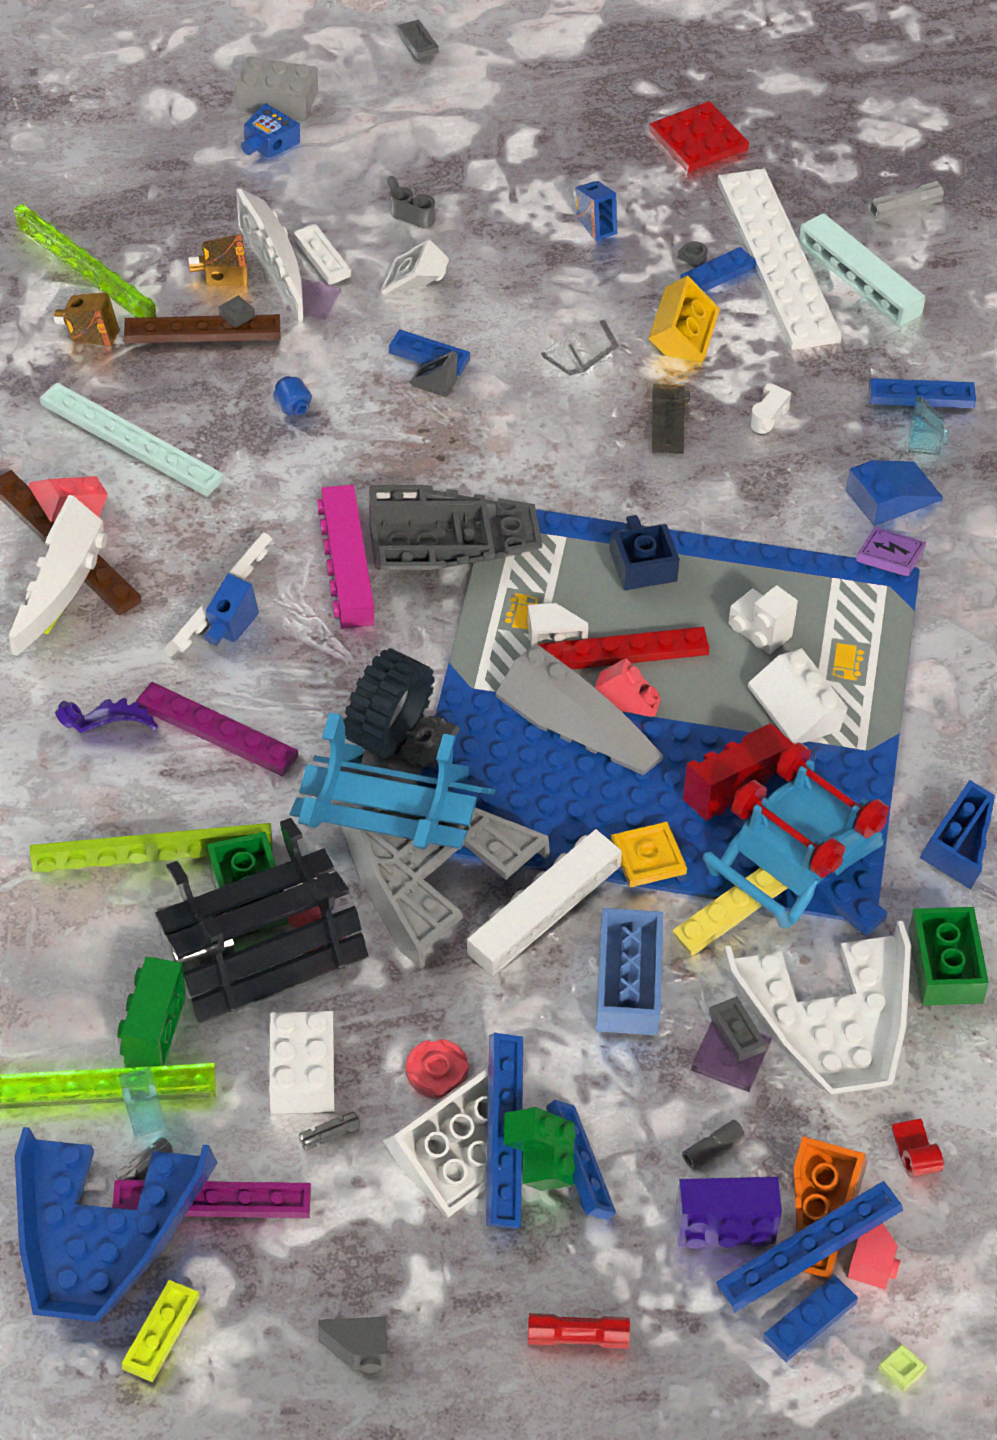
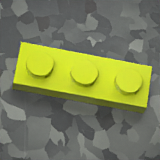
M168 1280L121 1363L122 1370L150 1382L154 1381L199 1300L198 1291Z

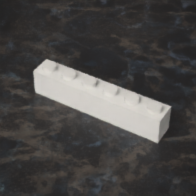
M597 829L588 836H582L567 854L562 853L550 869L537 874L530 886L525 890L517 891L509 904L503 909H496L490 916L489 921L482 927H475L467 937V954L492 977L495 976L621 867L622 851Z

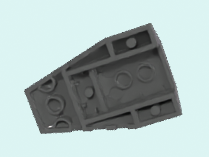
M370 485L369 529L375 568L379 570H437L510 557L542 548V540L535 504L498 498V501L486 500L485 495L474 494V497L457 495L458 491L447 489L446 492L434 491L433 486Z

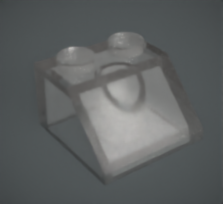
M605 319L576 327L544 350L541 355L569 376L579 373L584 376L595 369L594 365L597 362L602 363L613 356L611 352L619 347V344Z

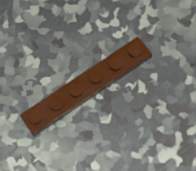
M280 314L255 315V317L236 328L221 316L125 318L124 340L125 343L281 340Z

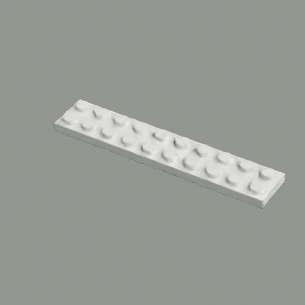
M765 168L718 175L717 183L749 255L756 260L755 269L791 350L841 342V332Z

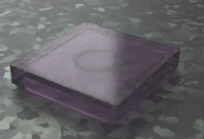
M712 1020L692 1063L691 1071L750 1093L771 1045L772 1037L761 1034L767 1044L766 1051L738 1062Z

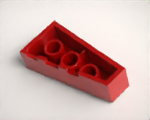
M769 723L745 735L739 744H736L734 741L726 744L724 750L719 754H716L714 751L705 754L703 758L705 761L698 763L693 760L687 763L683 800L706 821L715 815H721L734 802V796L742 786L752 780H756L762 785L766 784L771 776L777 773L776 770L781 754L787 748L794 745V743Z

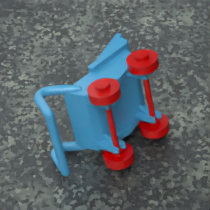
M800 742L787 748L779 758L776 772L783 779L790 782L777 789L768 799L765 798L766 787L756 780H752L742 786L734 796L732 812L743 820L749 819L732 839L721 859L712 852H706L703 855L705 865L712 876L723 875L773 913L779 927L783 929L790 928L799 920L813 897L816 885L828 874L834 872L836 875H839L850 865L883 846L884 839H882L880 831L885 826L889 813V806L881 800L875 799L868 804L869 802L863 798L859 805L814 772L815 763L810 760L811 750ZM739 851L799 896L788 914L783 905L777 903L730 867Z

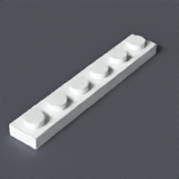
M263 532L228 573L244 580L254 569L251 563L254 560L260 562L269 550L266 546L272 538ZM227 574L162 649L167 656L171 658L177 651L183 653L193 642L189 638L193 632L198 635L208 624V621L205 620L207 617L206 609Z

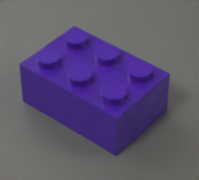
M778 1177L679 1179L675 1205L678 1246L697 1249L710 1245L731 1248L736 1245L752 1244L756 1247H764L769 1244H775L782 1214Z

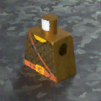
M242 234L204 241L202 243L203 256L188 257L189 271H205L206 283L208 285L248 286Z
M106 292L73 295L70 297L65 309H56L54 313L55 324L67 325L70 336L75 341L112 347L120 331L109 294Z

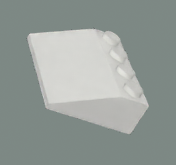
M488 1067L474 1074L383 1140V1143L400 1168L446 1218L486 1190Z

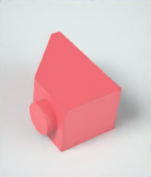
M883 1223L858 1238L847 1278L886 1290L888 1279H896L901 1260L895 1259L898 1245Z

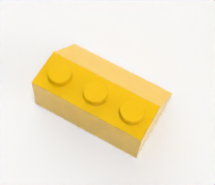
M687 275L665 287L648 339L666 356L702 362L705 360L720 308Z

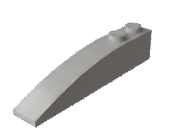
M536 643L515 660L496 692V697L537 728L543 731L549 729L561 734L560 738L570 743L572 740L586 746V750L592 753L600 752L610 756L611 761L639 774L645 775L663 759L662 753L611 701L579 674Z

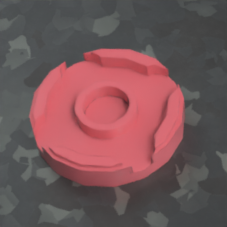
M438 1039V1042L427 1040L414 1047L407 1057L406 1076L409 1084L418 1093L427 1097L442 1098L468 1079L469 1065L465 1052L457 1044L444 1039Z

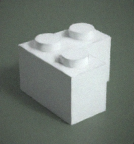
M777 585L764 596L752 588L730 606L728 624L734 631L741 633L752 641L757 648H761L771 655L793 635L798 600Z

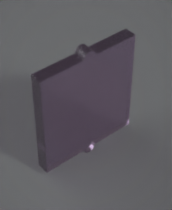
M301 279L303 316H312L326 320L341 292V288L326 285L324 282L318 283ZM287 305L286 310L291 311V308Z

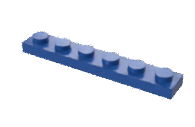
M739 817L733 822L732 830L738 834L749 818L743 820ZM831 872L816 885L814 895L865 936L870 934L887 918L888 912L840 874L836 875L834 872Z
M495 1032L489 1035L486 1226L516 1230L521 1228L522 1151L504 1145V1114L506 1112L522 1110L523 1036Z
M882 1181L716 1282L717 1287L735 1313L902 1212V1204L885 1181Z

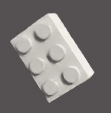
M333 1011L270 1013L269 1095L271 1114L335 1113Z

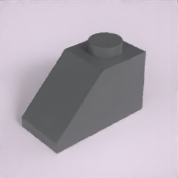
M386 1317L318 1320L319 1342L352 1370L375 1373L381 1369H388Z

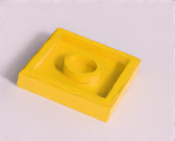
M668 822L611 835V842L622 851L621 868L630 888L687 873V866Z

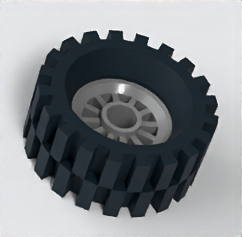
M392 648L381 651L380 656L376 655L372 659V665H367L364 669V676L362 678L359 677L356 683L357 688L350 695L351 703L346 706L345 714H347V717L344 719L345 738L384 759H391L394 757V754L397 755L402 745L408 739L405 734L406 731H413L420 719L425 716L423 712L430 704L428 698L433 694L434 689L431 687L435 681V677L432 676L434 673L433 669Z

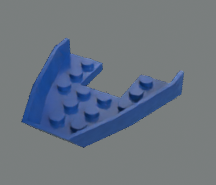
M23 1127L15 1153L19 1251L33 1315L98 1322L116 1308L164 1250L218 1164L210 1146L203 1145L200 1156L153 1151L137 1210L80 1204L94 1155L92 1145L36 1140L30 1128Z

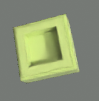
M901 1344L879 1364L878 1370L898 1389L904 1392L926 1371L927 1366Z

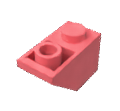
M627 658L600 672L595 688L620 711L653 717L657 713L661 701L658 691L653 686H650L643 678L640 670L633 666Z

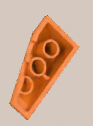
M802 1136L794 1163L796 1233L858 1196L868 1163L865 1153ZM840 1249L803 1272L829 1280Z

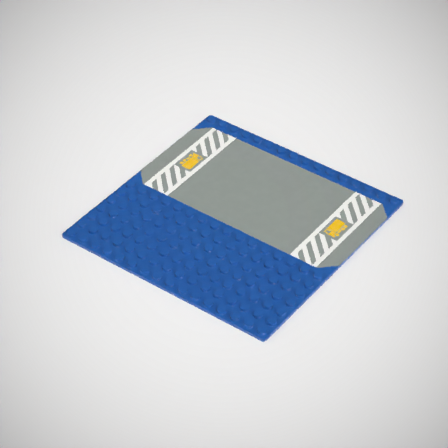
M536 509L542 548L510 557L473 564L435 717L444 718L446 723H455L460 729L455 736L452 764L469 767L466 784L496 789L495 795L448 787V791L475 796L477 798L475 808L548 836L550 856L545 859L537 852L520 868L546 872L562 853L567 854L582 836H588L595 829L611 841L612 834L668 822L687 866V873L636 887L709 899H717L735 885L723 875L712 876L709 873L703 860V855L706 852H712L719 859L722 858L732 839L737 835L732 828L733 822L739 817L732 812L731 804L724 813L719 816L715 815L706 821L683 800L687 763L693 760L698 763L705 761L703 759L705 754L712 751L719 754L724 750L726 744L732 741L739 744L745 735L769 723L780 731L747 686L777 656L802 648L848 707L840 731L802 743L811 750L810 760L815 763L814 772L859 805L860 801L864 798L869 802L868 804L875 799H879L889 806L887 822L880 831L882 839H884L883 846L840 873L841 876L879 905L918 590L919 568L914 567L909 577L859 563L855 557L669 529L680 559L677 582L624 590L610 553L611 532L626 530V523ZM777 585L797 599L798 604L792 637L769 655L761 648H757L744 635L734 631L728 624L730 606L752 588L764 596ZM557 603L588 622V639L704 626L710 647L709 655L631 663L640 670L643 678L650 686L656 688L661 697L657 713L653 717L621 711L663 755V759L645 775L611 761L610 756L603 753H592L586 750L585 745L574 740L571 743L560 738L561 734L552 730L543 731L537 728L496 697L497 690L515 660L531 647L527 625L528 605ZM611 666L573 669V671L595 687L600 672ZM438 764L435 768L429 766L427 768L422 767L420 775L438 778ZM777 773L772 775L769 781L763 785L767 789L765 798L768 799L777 789L790 781H786ZM418 782V786L433 789L437 787V784ZM464 845L452 855V857L484 862ZM740 851L730 866L744 878L760 868V866ZM621 867L604 880L605 882L628 885ZM787 888L773 899L780 905H783L786 911H790L799 896ZM814 894L803 914L847 921Z

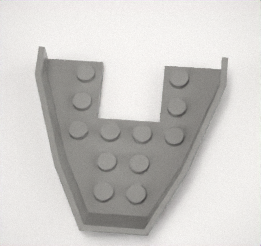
M365 806L361 809L418 821L426 819ZM478 808L474 809L470 827L439 821L438 824L467 830L468 833L463 845L506 880L537 852L545 859L550 856L547 835ZM341 826L359 879L401 953L422 969L425 966L423 953L463 918L462 911L424 879L459 849L429 844L426 849L421 850L413 846L414 840Z

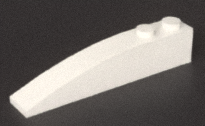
M237 189L238 228L298 323L302 322V283L299 266L293 247L288 239L287 230L284 225H280L275 210H271L265 200L243 189Z
M68 495L45 541L49 549L45 557H39L36 565L38 569L36 582L30 581L26 590V605L21 604L9 634L12 655L18 656L59 617L76 595L90 569L93 570L95 568L100 549H104L106 546L107 533H104L103 521L74 496Z

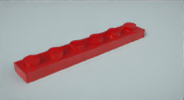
M704 626L538 644L572 670L611 666L625 658L630 663L704 656L709 655L710 649Z

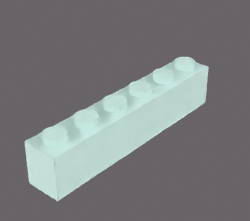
M823 213L801 225L799 244L898 327H902L922 315L926 296L826 214Z

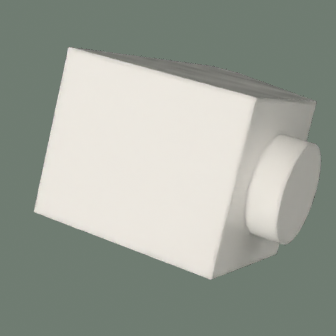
M557 603L528 605L527 625L531 647L535 643L538 645L542 643L588 639V622Z

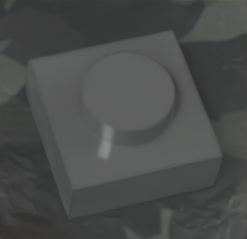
M239 295L218 307L219 315L234 328L255 317V309Z

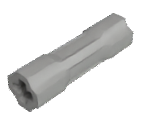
M938 181L919 185L914 190L870 199L869 213L876 221L893 216L899 211L939 203L943 201L944 191Z

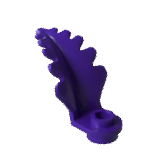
M122 698L116 703H113L111 699H107L86 715H82L80 708L75 703L67 701L59 703L58 709L55 711V715L62 725L69 729L74 727L80 733L89 732L118 721L139 722L154 731L158 728L153 716L148 715L147 708H139L140 704L138 702L127 705L126 698Z

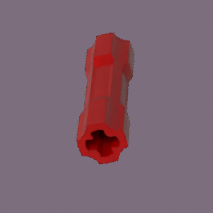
M529 1313L528 1344L599 1345L603 1348L629 1349L630 1317L603 1316L601 1318L559 1317L555 1314Z

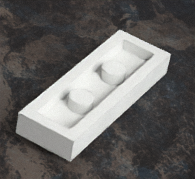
M316 224L293 232L295 242L328 285L351 277L350 267Z

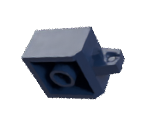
M637 515L627 516L626 530L611 532L610 553L623 589L630 590L677 582L680 559L667 524L642 527Z

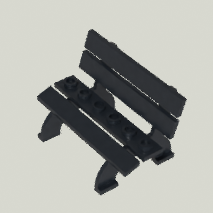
M292 818L280 821L283 839L291 861L200 896L193 897L188 877L178 860L166 864V868L176 885H178L183 902L155 912L156 919L164 935H168L166 937L178 960L207 948L211 950L213 961L183 972L189 994L193 997L221 986L191 998L198 1023L226 1012H234L241 1006L335 969H343L345 965L368 957L364 936L361 932L338 940L362 930L357 909L355 906L332 914L331 910L334 908L335 899L350 894L349 888L337 871L332 872L334 871V865L325 848L305 856L301 855L297 840L303 837ZM318 906L320 908L322 918L222 956L225 941ZM329 943V945H326V946L321 947V948H319V949H316V950H314V951L308 952V953H306V954H303V955L298 956V957H296V958H293V959H291V960L285 961V962H283V963H280V964H278V965H275V966H273V967H270V968H268V969L262 970V971H260V972H257V973H255V974H252V975H250V976H247V977H245V978H242V979H240V980H237V981H234V982L230 983V982L233 981V980H236V979H238V978L244 977V976H246V975H249V974H251V973H254V972H256V971H259V970H261V969L267 968V967H269V966H272V965H274V964H277V963H279V962H282V961H284V960L290 959V958H292V957H295V956H297V955H300V954H302V953H305V952H307V951L313 950V949H315V948H318V947H320V946H323V945Z

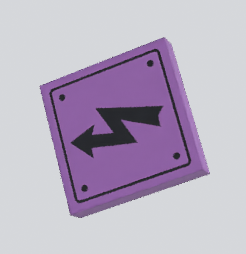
M874 527L857 553L856 561L909 577L925 551L926 542Z

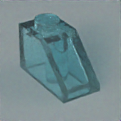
M916 396L909 431L908 453L940 456L942 445H947L949 430L944 429V417L922 397Z
M150 1066L120 1075V1083L134 1136L138 1138L168 1129Z

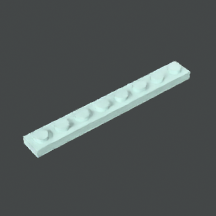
M59 383L53 385L40 397L42 406L206 497L224 481L223 473Z

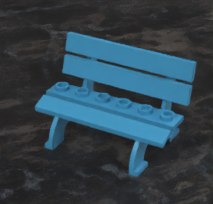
M329 712L322 738L330 742V758L316 755L313 758V761L327 763L329 767L324 768L307 764L299 789L300 794L314 796L317 799L296 797L289 815L298 817L299 824L310 828H316L324 822L414 840L413 846L421 850L426 849L429 844L461 849L468 833L467 830L438 824L439 821L470 827L477 798L475 796L449 792L448 787L495 795L496 789L466 784L469 767L452 764L453 746L456 737L448 734H443L436 758L439 766L438 778L361 764L364 748L345 743V724L342 716ZM343 766L437 784V787L433 789L340 771ZM335 800L426 819L412 820L331 804V801Z

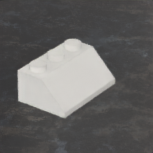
M802 648L777 656L747 686L780 731L794 744L798 742L805 743L840 731L848 709Z

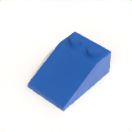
M871 460L849 469L846 492L873 526L942 501L943 499L940 492L913 461Z

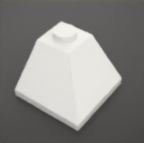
M428 239L394 259L380 292L386 295L425 286L434 280L437 282L446 274L445 269L449 258Z

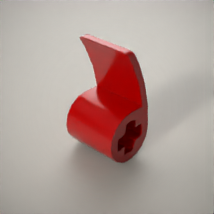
M922 1119L893 1124L892 1132L906 1173L910 1178L943 1171L944 1163L941 1150L936 1143L929 1145Z

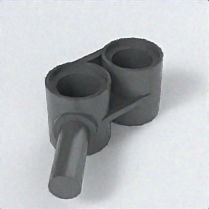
M389 176L386 181L391 190L392 217L419 228H429L434 225L435 199L425 194L413 198L411 189L400 187L396 178Z

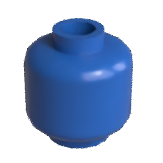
M286 376L281 378L275 384L273 391L275 402L282 412L289 416L305 413L312 400L310 390L302 379L298 377Z

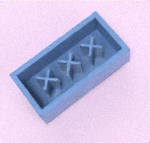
M602 908L596 1032L658 1036L661 1010L663 912Z

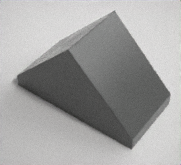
M452 351L421 365L411 379L410 384L413 387L447 397L457 381L458 354Z

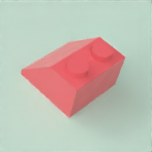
M97 476L46 479L30 482L28 486L50 522H55L68 495L76 497L98 517H100L108 495Z

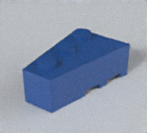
M969 780L920 856L922 860L970 890L982 871L983 853L986 849V836L990 826L995 795Z

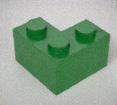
M537 1107L506 1112L504 1114V1145L523 1152L522 1184L540 1191L573 1186V1173L575 1171L574 1141L576 1137L574 1122Z

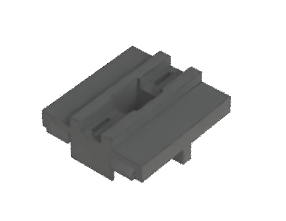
M429 715V718H421L413 731H406L405 734L408 739L397 754L400 760L410 762L411 765L415 766L420 764L423 768L428 766L435 768L438 764L436 758L443 734L456 736L460 729L455 723H446L444 718Z

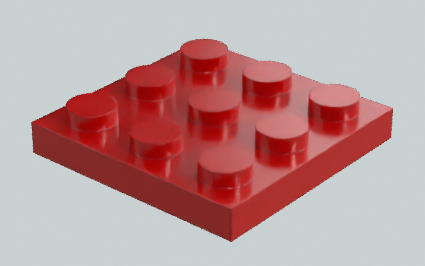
M710 101L649 123V132L687 173L749 149V141Z

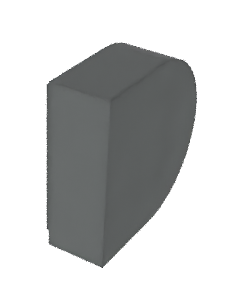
M691 241L678 251L677 258L698 267L706 261L708 249L701 242Z

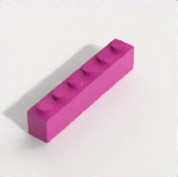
M354 485L321 487L322 499H317L318 515L324 516V519H320L321 535H327V539H323L324 555H330V559L326 560L327 575L333 576V580H329L331 597H336L337 600L333 601L334 618L340 619L341 629L374 626V603Z

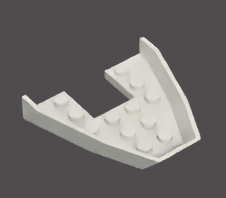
M903 921L897 922L894 936L841 943L840 953L853 994L797 1002L782 952L734 958L731 945L724 947L722 968L773 1040L819 1088L829 1094H838L893 1085L907 1026L911 944Z

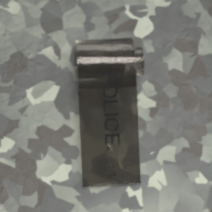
M653 384L652 453H684L685 406H689L690 390H685V385Z

